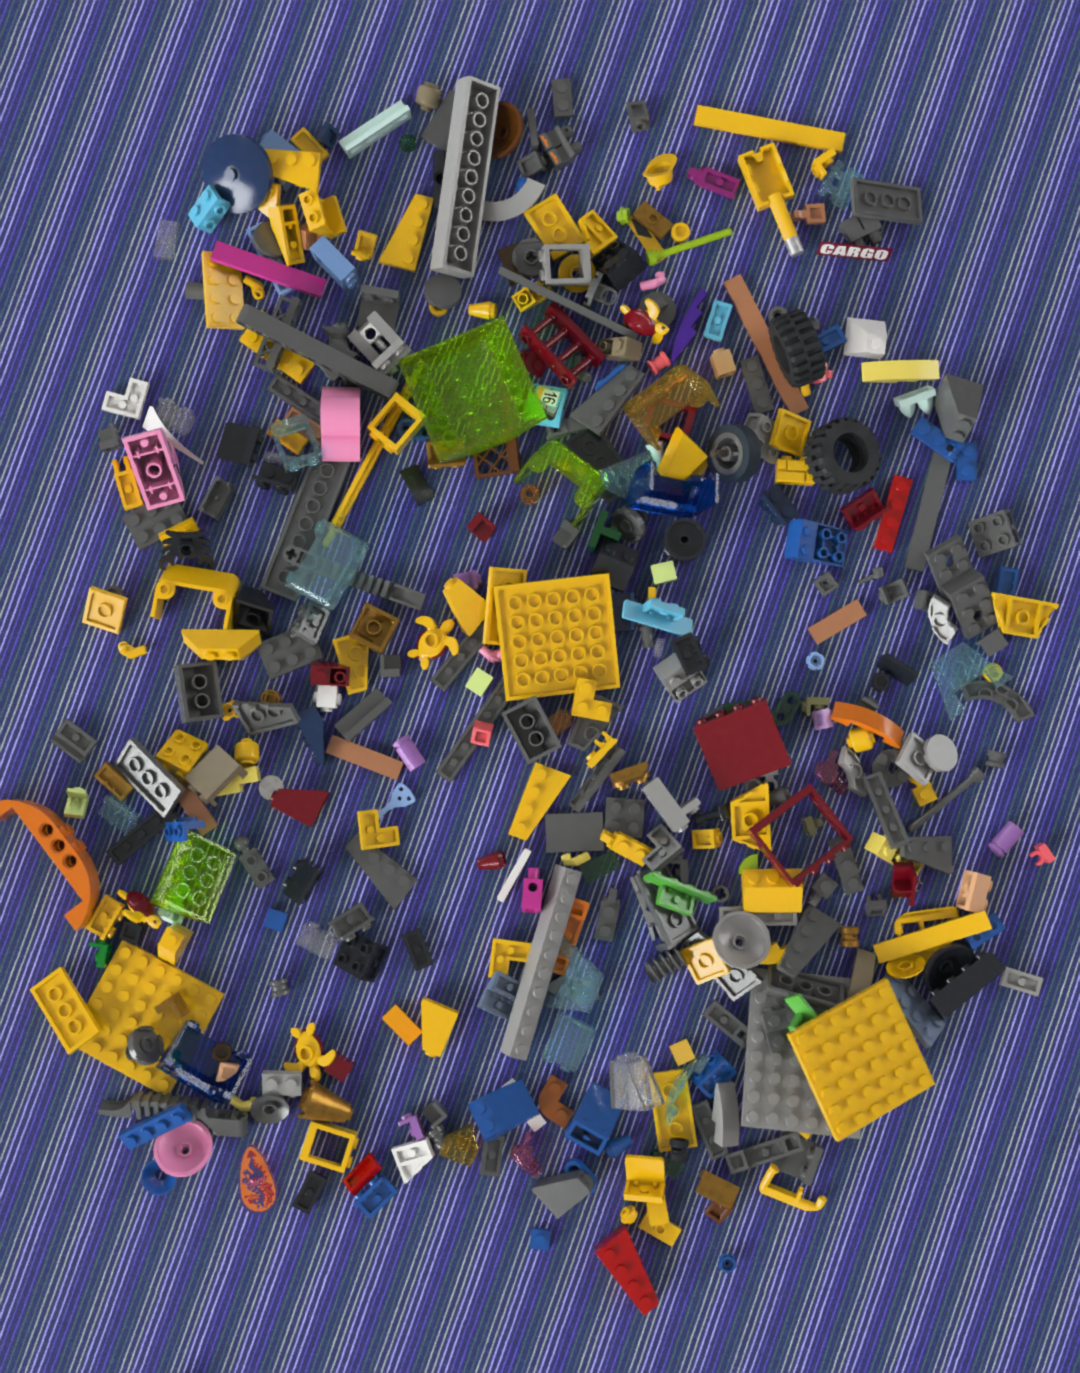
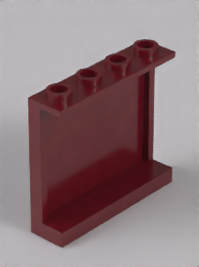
M761 696L751 699V703L745 705L739 703L727 712L721 710L714 713V717L708 719L707 717H702L696 720L693 730L719 791L792 765V759L790 754L787 753L766 697L761 698Z

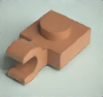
M824 203L806 204L804 210H794L793 214H791L792 221L799 222L805 220L806 225L825 224Z

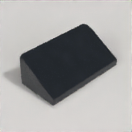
M417 464L399 471L418 507L435 498Z
M888 653L883 654L876 664L877 668L906 686L910 685L919 675V672Z

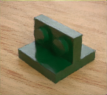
M601 510L586 551L593 553L598 539L602 541L604 537L615 542L619 541L622 534L618 532L619 529L610 525L604 526L608 511Z

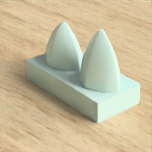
M927 385L893 398L894 405L899 407L903 415L911 418L914 414L915 403H918L924 413L930 415L933 408V396H936V391L934 387Z

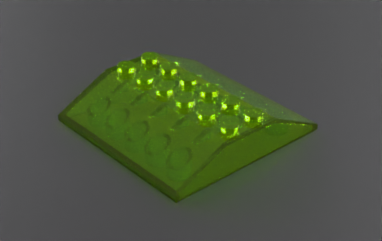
M504 316L397 360L440 463L475 455L503 444L547 418Z

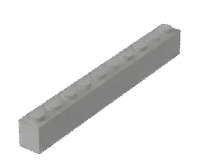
M555 864L500 1048V1052L509 1057L527 1061L582 875L580 871Z

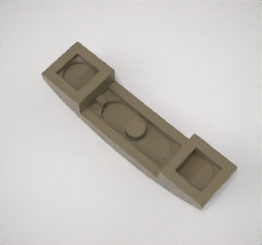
M859 948L856 949L852 966L853 972L846 999L871 986L876 953Z

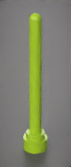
M726 228L661 251H653V249L646 251L645 258L649 267L656 265L662 258L730 236L732 229Z

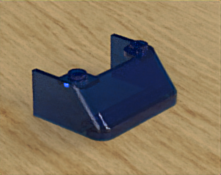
M650 459L635 470L626 496V507L679 518H693L719 503V473H714L708 478L692 475L685 481L655 475L654 460Z

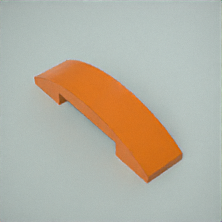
M844 702L834 703L830 719L845 726L852 723L883 737L882 742L897 749L901 748L904 731L893 721L875 711Z
M574 898L553 973L566 976L590 905L589 902Z

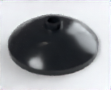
M960 943L948 944L935 951L927 961L923 973L924 983L928 990L933 992L938 987L943 989L947 985L945 983L946 980L953 975L958 977L962 973L960 971L962 967L967 963H970V965L974 964L976 956L973 951Z

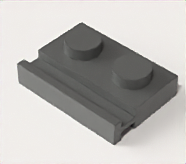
M69 718L65 719L53 738L49 740L80 764L84 762V759L99 742Z

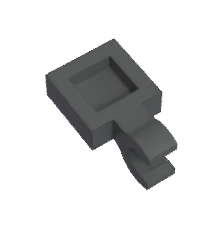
M822 872L810 887L815 892L807 902L816 907L821 898L823 897L827 900L839 884Z

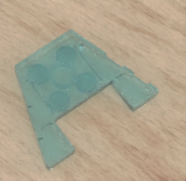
M961 642L930 664L950 720L966 710L954 693L985 673L998 689L1013 678L1010 674L1000 670L994 663L987 661L983 658V655L964 642Z
M565 935L563 936L558 953L569 958L570 961L557 995L547 991L543 1007L591 1012L604 975L589 959H586L579 952L580 950L576 946H573L568 941Z

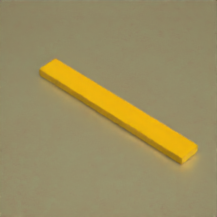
M702 105L697 106L694 126L828 151L833 147L836 153L840 154L843 150L846 134Z

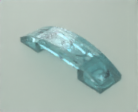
M706 1053L699 1055L689 1062L673 1082L665 1105V1122L667 1125H671L680 1109L674 1102L693 1071L700 1075L709 1061L710 1057Z

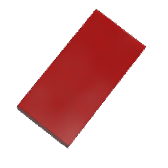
M369 1153L342 1181L349 1192L355 1196L382 1167L375 1156Z

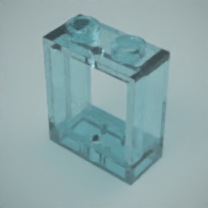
M306 413L269 424L271 435L285 472H295L302 467L314 466L322 461L321 451ZM306 430L314 452L287 460L279 438Z

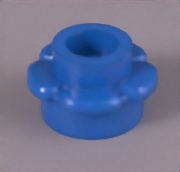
M729 1253L728 1255L722 1254L719 1257L718 1267L723 1272L730 1273L736 1268L737 1262L734 1255Z

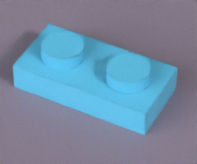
M714 299L703 334L704 338L721 343L731 312V304Z

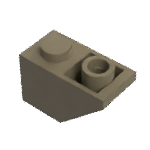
M628 336L604 338L599 340L598 348L606 355V360L625 363L639 362L643 343Z

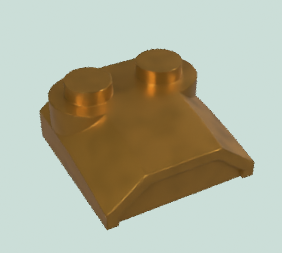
M365 602L363 610L348 636L369 647L372 651L383 654L398 627L400 619Z
M647 761L609 774L614 789L618 788L619 791L629 788V784L635 781L637 785L647 782V777L650 776Z

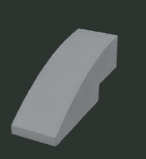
M732 1081L715 1084L712 1121L716 1123L714 1142L721 1147L739 1145V1109L736 1089Z

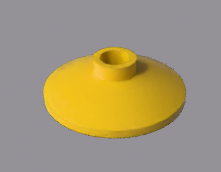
M579 254L569 255L561 262L558 269V278H575L572 275L574 271L578 272V278H580ZM591 262V280H592L593 277L595 278V273H596V271H595V267H594L593 263ZM590 284L588 286L563 287L570 292L580 293L586 291Z
M913 953L890 960L886 965V971L893 978H911L923 971L925 960L922 956Z

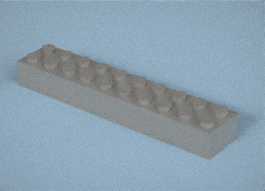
M470 75L456 81L430 270L459 279L474 277L501 89V87Z

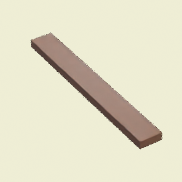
M741 274L723 282L786 409L797 415L808 410L809 407L800 389L791 387L780 370L770 342L769 329Z

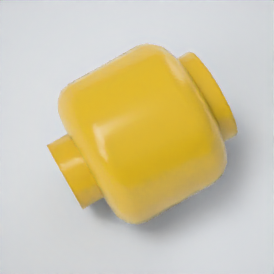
M861 727L851 729L849 737H846L848 747L853 748L856 753L870 750L873 748L874 743H876L874 733Z
M250 738L241 739L234 746L235 761L243 768L255 766L259 762V745Z

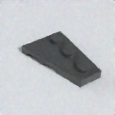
M595 694L594 700L612 703L609 722L577 717L566 744L585 751L625 706Z
M234 701L232 704L249 736L299 723L301 719L292 703Z

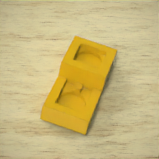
M665 1195L663 1204L646 1202L650 1227L669 1224Z

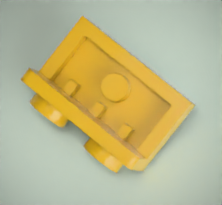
M105 894L88 922L86 929L100 936L102 941L111 938L116 931L115 924L124 917L122 911L126 905Z

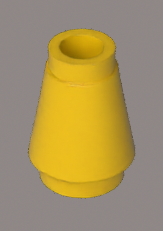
M492 301L469 304L468 314L469 316L487 320L496 319L497 304L492 303Z

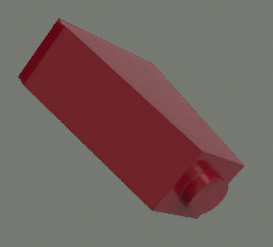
M278 789V791L274 790L269 801H271L270 806L309 827H313L331 792Z

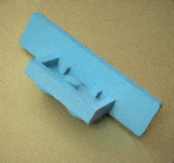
M651 598L644 604L627 599L623 602V619L680 636L689 632L692 633L693 620L684 617L686 609L679 607L678 604L665 603L659 598Z

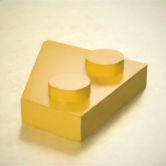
M593 209L578 221L585 244H590V258L596 256L618 238Z

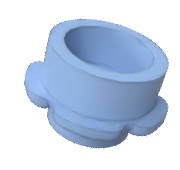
M812 652L807 656L806 663L809 669L820 670L823 668L825 658L822 654Z

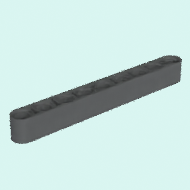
M244 304L236 320L239 325L388 401L395 394L400 384L395 379L251 305Z

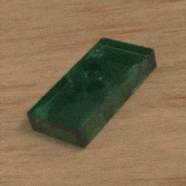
M611 850L578 867L588 884L621 868L615 852Z

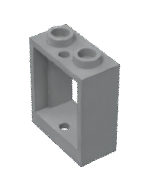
M547 244L539 250L538 258L539 262H542V270H540L539 277L540 281H543V287L588 286L591 283L590 244ZM578 251L580 278L551 279L550 252Z

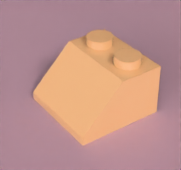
M964 870L955 907L971 912L986 910L988 905L987 894L991 891L993 885L992 877Z

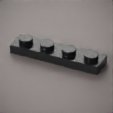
M173 809L168 817L163 818L154 810L106 851L117 866L122 865L166 827L165 822H173L179 815Z

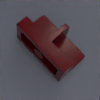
M893 862L890 888L891 898L907 897L909 906H914L917 873L913 862Z

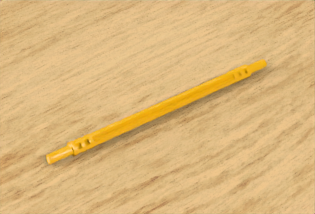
M422 361L418 362L411 377L407 378L399 394L407 401H409L419 382L418 378L426 365ZM396 405L389 412L380 429V432L387 438L391 435L403 412ZM381 441L373 442L328 526L330 529L321 545L328 548L336 532H339L384 448V444Z

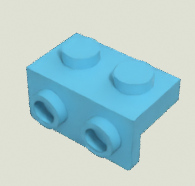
M208 185L188 215L197 229L212 233L231 204L220 197L215 187Z

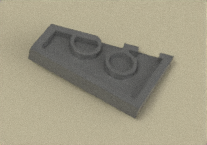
M952 836L908 837L910 844L900 847V857L929 866L932 869L940 870L946 874H952Z

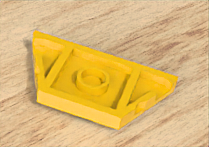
M991 592L999 631L1004 634L1037 639L1043 627L1049 622L1050 619L1048 617L1054 609L1057 610L1059 607L1057 603Z
M763 782L730 801L732 840L740 844H746L752 849L760 850L747 831L770 813L768 782ZM769 824L757 834L771 850V829Z

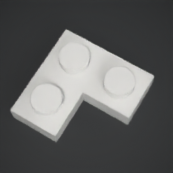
M130 378L125 396L106 391L101 409L140 420L150 383Z

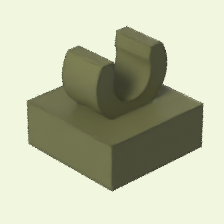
M811 815L800 818L806 836L818 834L816 828L824 825L822 818L813 819Z

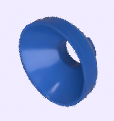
M152 1160L142 1170V1185L146 1191L153 1195L167 1194L175 1186L177 1177L167 1174L166 1179H158L156 1172L161 1168L155 1160Z

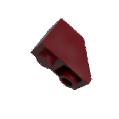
M311 661L310 685L349 686V666L330 661Z

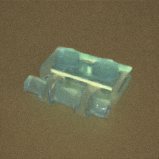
M837 160L835 165L831 166L826 180L824 179L820 184L821 188L818 194L825 196L826 192L831 193L832 195L828 201L845 210L851 200L850 180L853 177L864 179L865 176L851 167H848L844 173L841 171L844 163ZM835 178L840 179L837 187L832 184Z

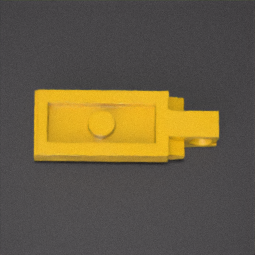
M604 829L600 834V840L607 843L606 847L642 867L645 865L642 859L653 850L651 847L621 831L611 833Z

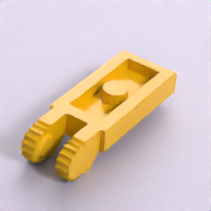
M127 455L123 456V462L126 467L125 471L121 472L117 459L112 460L115 472L114 477L125 511L144 505L138 482Z

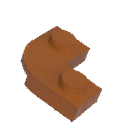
M551 1073L539 1094V1108L545 1117L565 1128L574 1113L573 1109L559 1101L568 1083Z

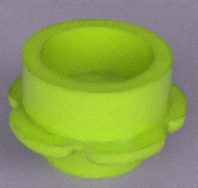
M623 206L616 213L617 222H620L621 225L629 224L631 219L629 208H624Z

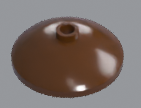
M500 101L498 103L491 159H500L510 154L519 144L523 134L524 122L522 114L516 106L509 102Z

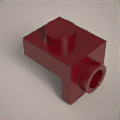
M525 349L519 353L517 363L515 364L516 367L523 368L536 378H541L547 367L533 350Z

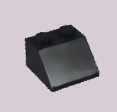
M604 537L596 549L589 575L609 573L611 589L623 593L635 569L640 551Z
M302 858L301 861L297 860L292 869L295 872L292 877L288 876L283 884V887H285L283 893L298 905L306 902L324 871V868L307 858Z

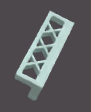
M399 100L339 140V145L348 158L351 159L411 119L410 108Z

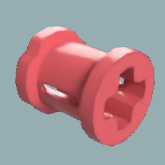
M663 351L659 352V355L651 361H646L649 370L654 376L658 375V372L664 367L671 366L669 358Z

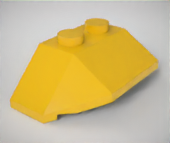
M181 630L184 643L201 659L209 661H244L262 642L259 630Z

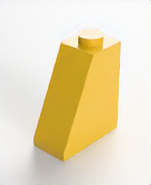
M679 427L675 429L657 469L661 475L659 479L666 486L670 484L674 489L708 457Z
M454 576L445 583V588L442 592L461 631L470 637L485 618L486 600Z
M180 924L168 926L158 943V958L176 966L194 932Z
M424 996L421 1001L422 1050L426 1051L425 1054L430 1057H441L459 1011Z

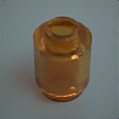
M528 484L522 487L520 499L524 505L533 506L538 502L539 490L536 486ZM527 492H532V493H533V496H532V497H528V496L526 495V493H527Z

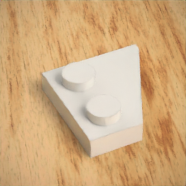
M428 1137L400 1144L391 1149L404 1184L408 1183L435 1155Z

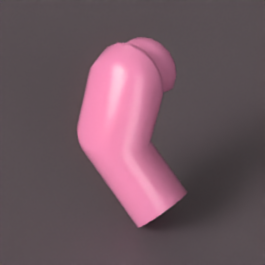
M663 271L656 272L655 279L640 282L641 291L655 289L665 284L667 279Z
M484 644L478 651L492 663L501 662L500 649L492 651Z

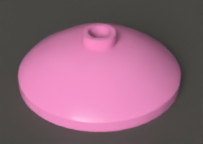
M198 1120L185 1123L156 1138L154 1143L155 1161L162 1171L174 1177H186L195 1174L207 1164L213 1150L212 1136L208 1128ZM185 1149H189L187 1154H183Z

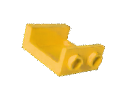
M315 188L299 194L310 232L321 236L324 235L330 239L347 232L337 196L332 195L321 199Z

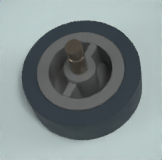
M725 424L718 427L711 435L707 445L706 455L708 456L707 463L709 469L722 482L733 483L749 480L756 473L761 460V446L756 433L750 427L742 424Z

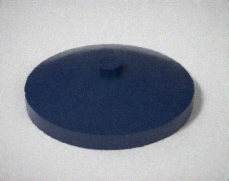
M242 134L222 136L211 144L203 161L205 187L208 185L215 187L220 197L230 202L231 206L228 212L236 214L249 213L258 209L267 200L273 183L272 165L264 148L253 138Z

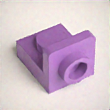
M476 570L453 574L474 591L479 590L478 585H482L481 575L477 574Z
M412 1112L401 1116L402 1120L398 1122V1126L410 1122L408 1128L412 1137L419 1140L426 1136L418 1113L412 1115Z

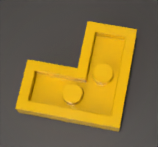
M577 678L570 715L609 722L612 703L594 700L597 680Z
M378 809L357 811L361 850L400 845L398 826L380 828Z
M493 938L488 977L491 978L496 971L508 975L510 960L526 962L531 943Z

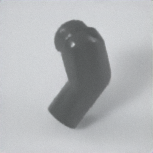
M575 356L574 367L582 362L584 357ZM586 369L576 376L584 383H589L593 378L592 373Z

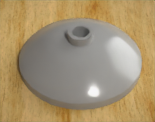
M745 911L731 912L723 916L716 924L713 931V946L717 955L727 965L737 969H750L759 965L769 953L771 944L769 931L763 921L754 914ZM740 941L741 946H737L735 942Z

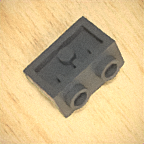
M311 600L299 607L297 611L298 617L290 627L292 631L289 636L292 638L299 636L308 643L315 645L320 638L330 611Z

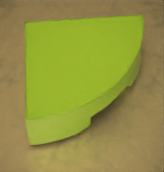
M758 854L745 858L739 866L738 874H742L743 869H758Z

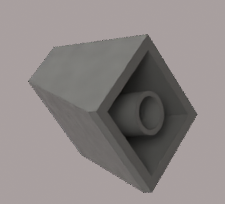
M946 374L936 392V396L933 398V403L946 438L964 443L978 418L983 391L982 384Z

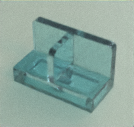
M112 794L105 796L102 800L104 804L98 810V814L109 821V825H114L125 834L130 832L142 818V816Z

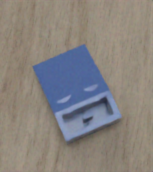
M806 519L789 520L784 558L843 568L849 530Z
M592 1081L564 1132L565 1138L599 1156L611 1135L626 1099Z

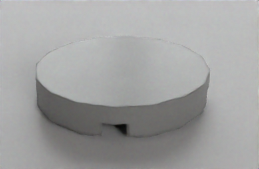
M938 734L931 736L925 741L923 745V750L925 749L924 759L932 770L943 773L952 770L956 766L958 753L951 739L945 735Z

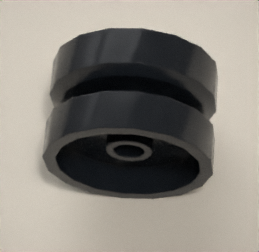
M681 518L672 522L662 539L665 554L669 559L677 563L693 561L701 554L706 544V535L702 526L693 519ZM683 537L686 538L687 543H682L681 539Z

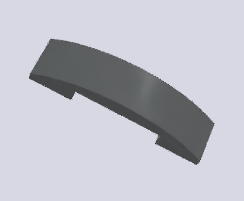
M793 1132L725 1155L732 1175L804 1151L805 1149L799 1133Z

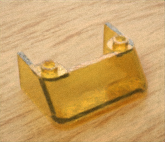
M678 365L629 400L623 406V410L644 440L659 451L661 448L657 439L662 433L660 425L687 405L699 408L707 401L716 407L720 406L707 380L686 365Z

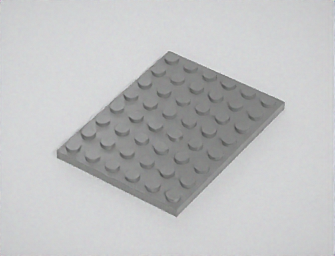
M752 968L753 971L764 979L750 990L741 1126L833 1136L794 1049L770 1053L759 1015L764 1013V1009L775 1007L776 1010L782 1009V1004H785L786 1001L785 999L763 994L762 989L767 969ZM810 974L844 983V1001L846 1000L851 978ZM811 1007L817 1015H820L826 1011L819 1008ZM861 1129L846 1138L860 1139Z

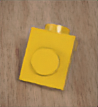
M358 230L355 247L351 255L356 256L355 259L364 262L373 258L378 235Z

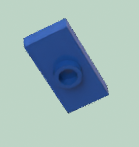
M999 566L994 593L1015 596L1020 570Z

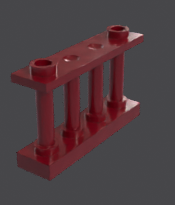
M552 302L544 314L546 318L532 329L525 324L518 336L560 378L562 384L571 390L578 381L576 376L590 364L597 369L606 358V355L555 302ZM553 324L559 332L543 343L537 334L548 325ZM563 337H566L572 345L557 357L550 348ZM576 351H579L585 359L570 371L563 362Z

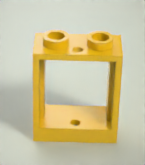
M396 392L367 426L368 435L376 442L381 441L384 444V449L392 454L394 452L399 455L427 422L426 415ZM395 405L415 420L396 444L376 429Z
M312 1120L299 1159L344 1173L346 1168L350 1169L353 1157L350 1154L352 1149L356 1150L359 1138L356 1135L358 1131L326 1121ZM318 1129L349 1138L342 1164L310 1154Z

